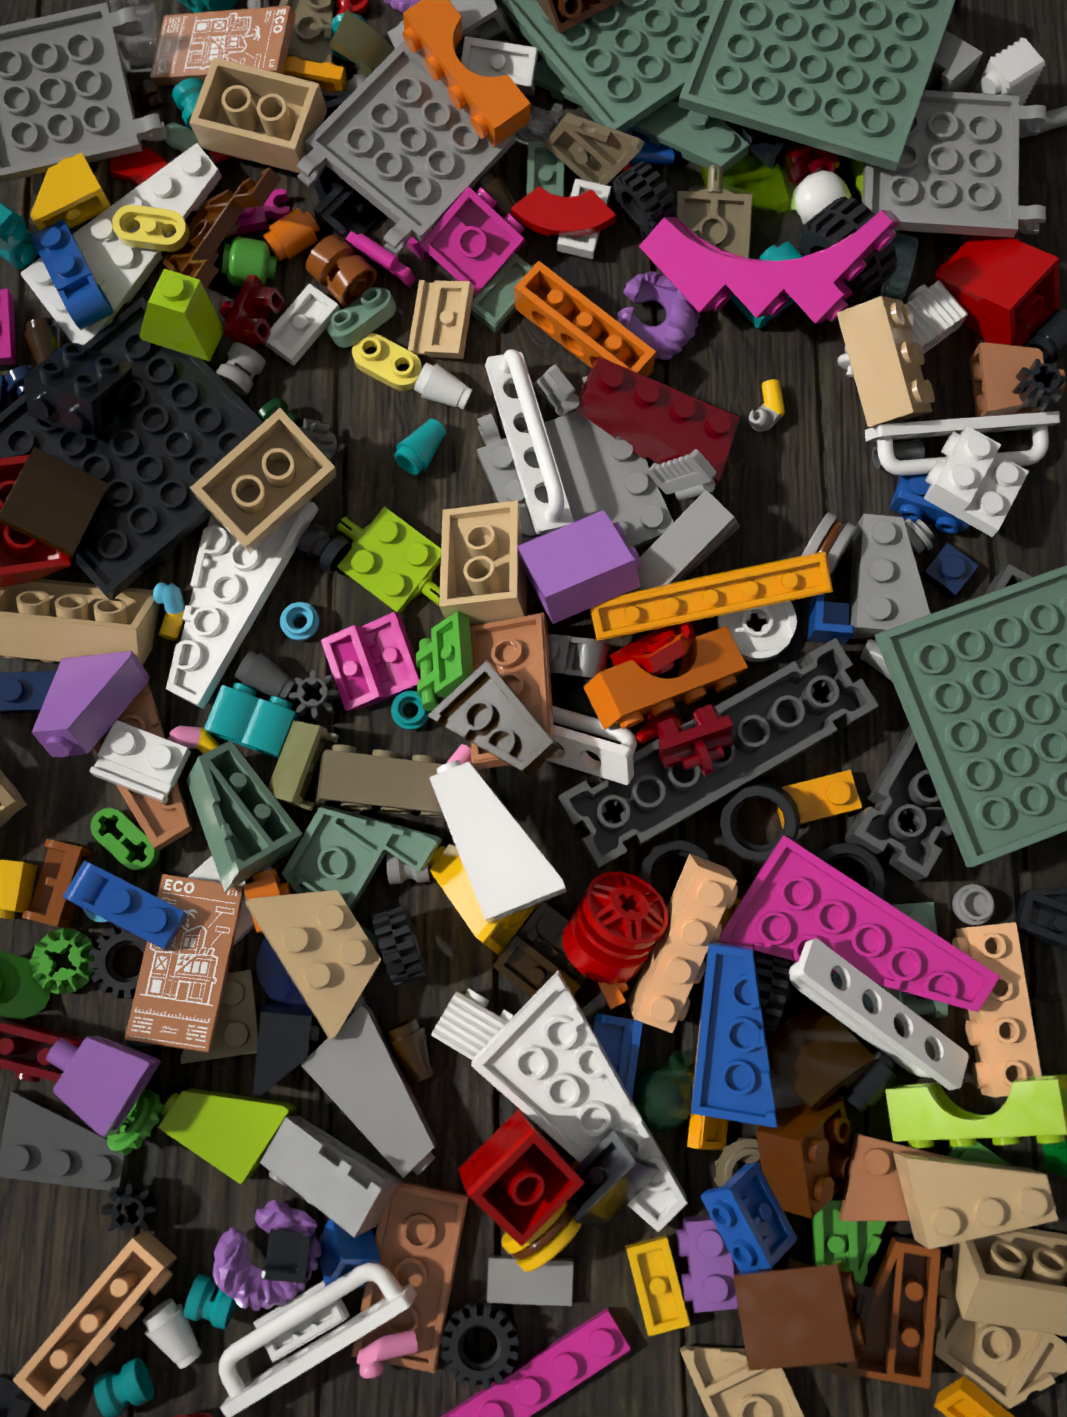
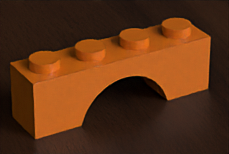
M421 0L403 12L404 31L402 35L407 46L414 53L418 51L424 58L426 68L435 81L441 80L448 89L447 92L452 103L457 109L461 110L463 108L470 117L474 131L480 138L486 137L491 145L496 147L529 123L531 103L508 74L497 77L481 76L468 70L457 58L455 50L462 39V16L449 0Z
M727 626L693 639L687 653L679 658V670L676 678L665 679L653 676L631 660L600 671L583 688L604 730L620 725L621 729L625 730L643 721V715L652 712L654 717H658L673 710L676 707L675 703L681 700L684 701L685 705H689L705 697L707 690L714 688L716 693H720L738 683L735 677L746 670L748 666Z

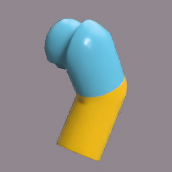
M160 582L156 584L153 591L155 602L163 603L166 610L159 636L177 641L184 621L182 618L185 604L180 588L173 583L167 585Z

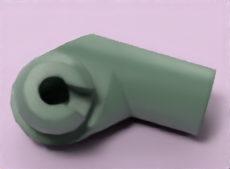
M168 123L165 126L167 138L164 140L170 147L184 153L196 143L199 144L193 130L177 123Z

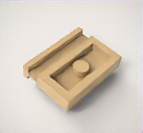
M419 280L408 346L409 351L417 356L464 358L474 294V286L470 281L435 280V283H426L425 280Z

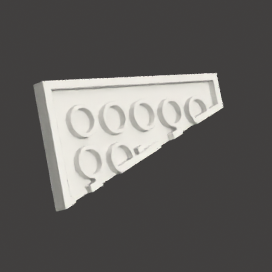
M309 501L251 554L246 551L213 514L210 516L208 527L203 529L190 584L193 587L189 606L185 605L182 618L185 621L181 642L177 643L166 685L168 691L202 709L205 708L297 548L302 536L316 515L318 507L313 502Z

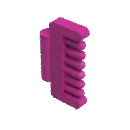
M350 231L345 241L355 250L356 254L360 252L363 256H367L370 261H375L378 266L381 265L384 270H389L392 275H396L405 286L411 287L415 277L410 268L398 261V256L364 234L360 233L357 235Z

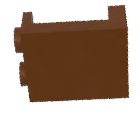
M835 1260L828 1264L764 1271H741L733 1275L749 1371L853 1362L861 1355V1347H866L864 1324L862 1318H855L852 1299H857L855 1276L852 1270L846 1271L844 1260Z

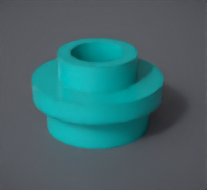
M405 691L399 694L391 706L393 720L399 727L405 730H416L424 726L429 719L427 715L431 712L422 708V699L416 691ZM415 705L418 707V713L415 717L409 718L404 715V710L407 706Z

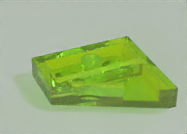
M749 149L745 157L723 173L722 189L737 194H752V205L780 211L788 210L790 200L778 163L774 169L768 168ZM699 166L705 187L707 188L708 168Z

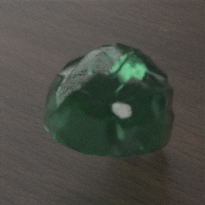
M675 1050L670 1055L668 1065L656 1066L646 1070L637 1078L634 1084L632 1101L646 1126L651 1131L671 1132L676 1130L688 1120L691 1114L692 1083L694 1081L696 1063L686 1066L684 1054L680 1050Z

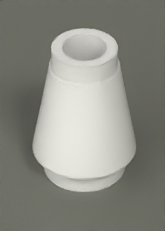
M427 362L414 387L415 391L421 393V398L458 407L464 410L473 390L436 363L433 366Z
M171 1298L154 1308L143 1319V1323L147 1327L145 1334L177 1364L179 1369H183L191 1364L202 1351L198 1347L188 1319L183 1316L184 1309L182 1304L176 1305Z

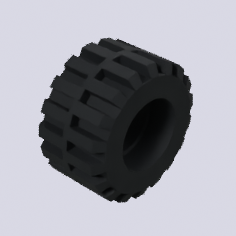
M844 196L834 200L799 229L797 242L800 254L804 257L833 246L857 232L876 214L854 198L850 197L848 199ZM893 240L880 252L874 249L863 260L867 266L857 277L850 282L847 279L843 281L853 292L845 301L848 305H855L896 271L897 254L894 250Z

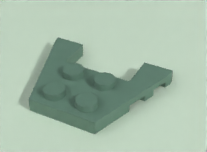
M324 805L318 808L284 868L282 875L296 894L338 890L352 912L387 851L419 873L425 870L442 839L435 835ZM359 924L377 952L379 948L377 936Z

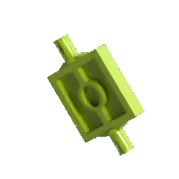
M385 506L372 523L364 529L352 522L347 516L341 521L352 531L339 522L337 530L354 541L351 550L337 566L342 572L399 614H401L412 599L421 593L439 606V597L433 591L440 596V587L431 580L436 567L441 562L440 547Z

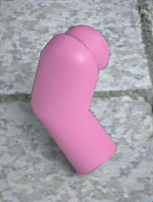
M414 1330L382 1336L362 1348L358 1353L356 1363L360 1364V1375L365 1379L378 1377L383 1372L382 1360L417 1353V1339Z

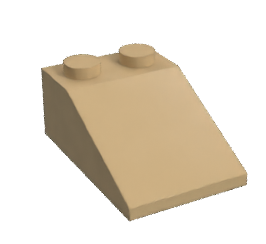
M518 500L443 510L439 607L445 619L457 610L469 616L470 626L527 616L526 574L517 547L523 544Z

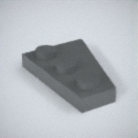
M17 1090L10 1092L0 1148V1178L110 1191V1188L114 1187L120 1192L124 1189L129 1154L125 1156L109 1149L107 1144L108 1136L103 1138L91 1127L83 1126L63 1116L61 1112L29 1099V1096Z

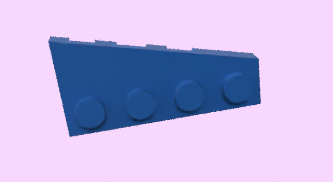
M711 941L708 948L691 1114L777 1128L778 1122L753 947Z

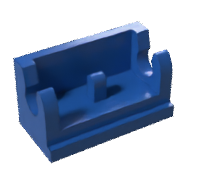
M596 1013L593 1032L632 1099L643 1022Z

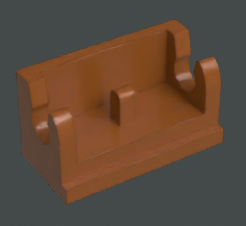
M46 839L44 845L48 847L30 908L29 910H24L22 918L70 929L77 905L64 899L62 896L84 861L91 863L94 851Z

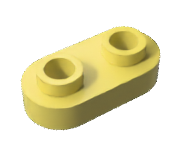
M126 205L121 207L112 219V227L115 234L127 246L173 252L184 247L189 239V228L184 218L174 210ZM140 226L137 232L130 233L133 227ZM176 231L173 236L166 237L169 232Z
M370 333L353 345L352 355L360 371L396 390L409 391L414 389L422 371L421 361L416 354L374 333ZM369 347L377 349L373 354H366L365 350ZM401 364L409 365L406 371L397 370V367Z

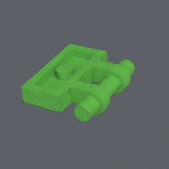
M458 610L431 629V639L424 638L419 641V651L416 653V667L420 670L421 679L417 683V693L422 699V708L426 711H433L438 706L439 696L448 697L473 673L469 616Z

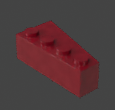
M598 356L585 380L579 396L580 403L575 408V411L615 439L620 437L634 447L633 452L643 459L649 457L657 464H662L669 460L673 461V459L685 456L686 454L690 455L694 449L700 451L717 472L713 478L716 487L720 481L740 417Z

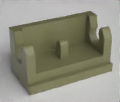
M292 721L268 786L269 791L276 800L295 808L313 810L315 803L305 801L304 799L325 742L337 744L339 735L328 733V729L320 725Z

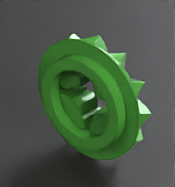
M63 928L47 932L40 942L34 944L35 950L29 963L32 968V978L43 990L55 994H69L84 987L92 978L91 976H93L95 970L89 969V962H94L95 955H90L92 947H95L85 934L73 929ZM69 950L68 959L77 969L61 968L56 972L57 962L53 960L50 953L64 954Z
M150 1089L143 1090L118 1132L108 1136L107 1144L109 1149L117 1154L121 1153L126 1156L133 1149H139L142 1146L143 1140L147 1136H151V1130L159 1123L157 1116L163 1108L158 1094Z

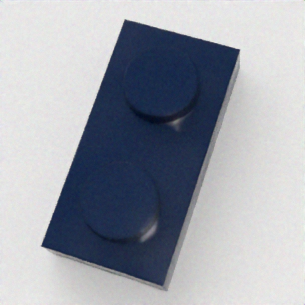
M57 671L0 672V714L40 713Z

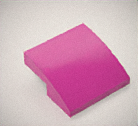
M392 612L361 627L352 625L321 639L346 712L385 701L405 691L417 688V683L421 679L420 670L416 667V657L399 613Z

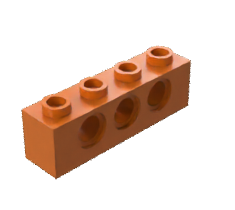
M540 261L514 287L515 309L590 368L593 367L599 356L646 377L652 373L656 351Z

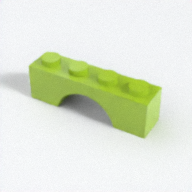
M1067 1075L1023 1077L1014 1081L1009 1097L1003 1107L998 1112L988 1115L974 1114L960 1108L950 1100L938 1082L903 1084L885 1089L893 1141H908V1146L911 1148L935 1146L934 1140L949 1139L950 1146L952 1147L972 1146L977 1144L976 1138H992L993 1145H1011L1020 1143V1136H1036L1037 1143L1047 1144L1064 1142V1135H1067Z

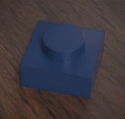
M946 543L921 576L952 599L979 565L949 543Z

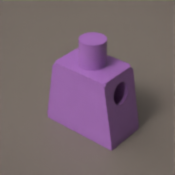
M101 1036L86 1037L79 1048L60 1038L52 1046L46 1057L48 1062L64 1071L54 1086V1093L103 1138L118 1132L161 1063L157 1058Z

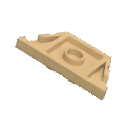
M338 890L258 897L247 900L245 903L327 1037L331 1040L339 1032L381 961L380 956Z
M943 1254L940 1258L933 1353L1008 1410L1026 1400L1031 1392L1042 1391L1056 1383L1054 1378L1067 1371V1343L1055 1334L963 1320L952 1289L953 1259Z
M683 1346L679 1348L709 1417H804L782 1368L749 1371L746 1352L743 1348Z

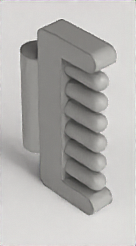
M555 364L532 384L551 410L555 408V412L559 416L569 414L580 403L579 397L574 394L575 388Z
M696 449L690 455L680 456L673 459V461L669 460L662 464L653 463L647 471L648 475L665 494L675 493L679 500L699 496L705 490L710 493L715 489L713 478L717 472L701 452Z

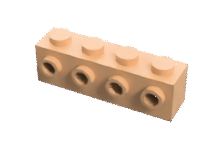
M689 853L667 906L668 925L643 964L628 999V1005L634 1020L673 1033L677 1021L682 1022L685 1019L690 1005L688 995L693 984H698L701 981L705 971L706 962L704 958L709 948V943L711 941H718L722 929V924L719 923L725 908L730 909L737 896L738 886L735 885L737 880L727 867Z
M1014 922L955 929L957 937L953 938L952 945L1000 976L978 1012L968 1010L970 1020L966 1021L965 1030L968 1042L971 1046L974 1045L976 1062L972 1064L974 1083L977 1088H981L982 1095L991 1097L1009 1096L1014 1081L1023 1077L1042 1076L1017 924Z
M148 1230L133 1237L12 1381L44 1411L60 1397L68 1401L86 1380L81 1373L88 1364L92 1362L97 1366L113 1348L115 1343L110 1338L121 1326L126 1331L143 1312L144 1308L139 1303L150 1291L156 1295L169 1281L173 1273L168 1269L177 1257Z

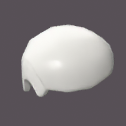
M819 171L808 175L793 191L791 208L798 212L802 223L805 224L834 200L844 196L849 199L851 194L846 183L838 175L830 171Z

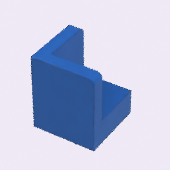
M825 594L813 596L808 604L806 641L827 643L836 638L840 644L845 645L854 635V626L849 625L850 603L824 601Z
M329 1219L318 1238L322 1252L318 1259L325 1286L360 1265L366 1263L379 1264L381 1261L372 1229L353 1237L332 1219ZM366 1283L362 1284L358 1288H364Z

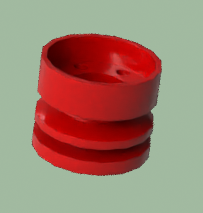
M620 871L603 873L592 880L563 931L562 945L567 958L579 972L594 981L610 985L625 983L637 975L648 955L662 937L668 925V909L661 895L649 883L639 877Z

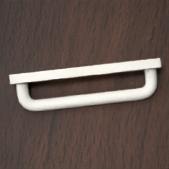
M509 349L502 355L488 357L485 367L534 531L537 535L550 533L573 523L574 520L524 356L521 352ZM514 383L518 398L508 397L503 387L506 384ZM519 417H524L529 433L519 432L515 428L513 421ZM528 452H535L539 468L530 467L525 462L524 455ZM540 486H545L549 503L540 502L536 498L534 490Z
M1052 411L880 424L865 430L866 442L877 441L880 464L886 471L893 475L906 476L929 474L937 461L943 463L945 457L898 460L894 455L893 440L950 436L953 431L960 434L966 425L980 433L1032 429L1033 445L1030 450L997 453L1019 466H1029L1036 464L1045 456L1049 444L1048 427L1060 423V412Z
M552 706L553 723L611 739L620 744L554 725V740L561 744L564 750L558 749L555 752V757L548 758L547 761L628 785L634 776L633 754L637 747L635 735L629 729L622 730L620 725L604 730L599 719ZM586 750L595 753L601 761L592 759L586 753Z
M815 938L805 943L799 961L789 969V979L797 990L911 1074L924 1078H933L948 1090L961 1088L969 1058L968 1053L820 940ZM832 969L841 977V990L837 989L831 981L830 974ZM863 993L867 994L873 1002L872 1014L863 1005ZM895 1016L901 1020L904 1026L903 1037L894 1028ZM926 1040H928L934 1048V1060H931L926 1053Z
M378 1263L360 1265L231 1344L223 1352L219 1361V1375L229 1394L220 1406L224 1416L232 1417L408 1309L417 1296L411 1282L400 1288L395 1277L386 1267ZM368 1281L378 1284L385 1296L384 1299L249 1382L243 1383L236 1369V1364L239 1360Z

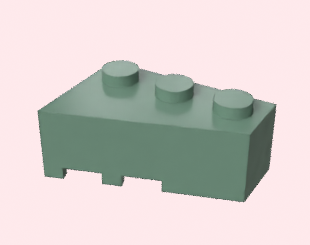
M231 740L198 757L186 781L224 892H227L286 857L301 837L302 832Z

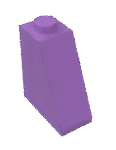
M133 651L62 658L33 727L32 734L51 757L88 754L145 687L150 678L149 674Z

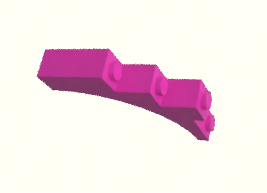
M881 210L857 232L833 246L798 259L782 261L749 259L724 251L696 235L677 217H664L639 247L698 312L711 311L712 309L718 311L731 298L732 295L729 292L731 290L756 318L768 316L769 314L772 317L775 316L787 305L789 299L786 296L789 295L814 323L824 322L827 319L833 322L838 318L837 312L847 309L849 305L845 301L853 294L843 281L847 279L850 282L857 277L867 266L863 260L874 249L878 252L883 250L895 238L897 234L894 232V229L901 221L891 210Z

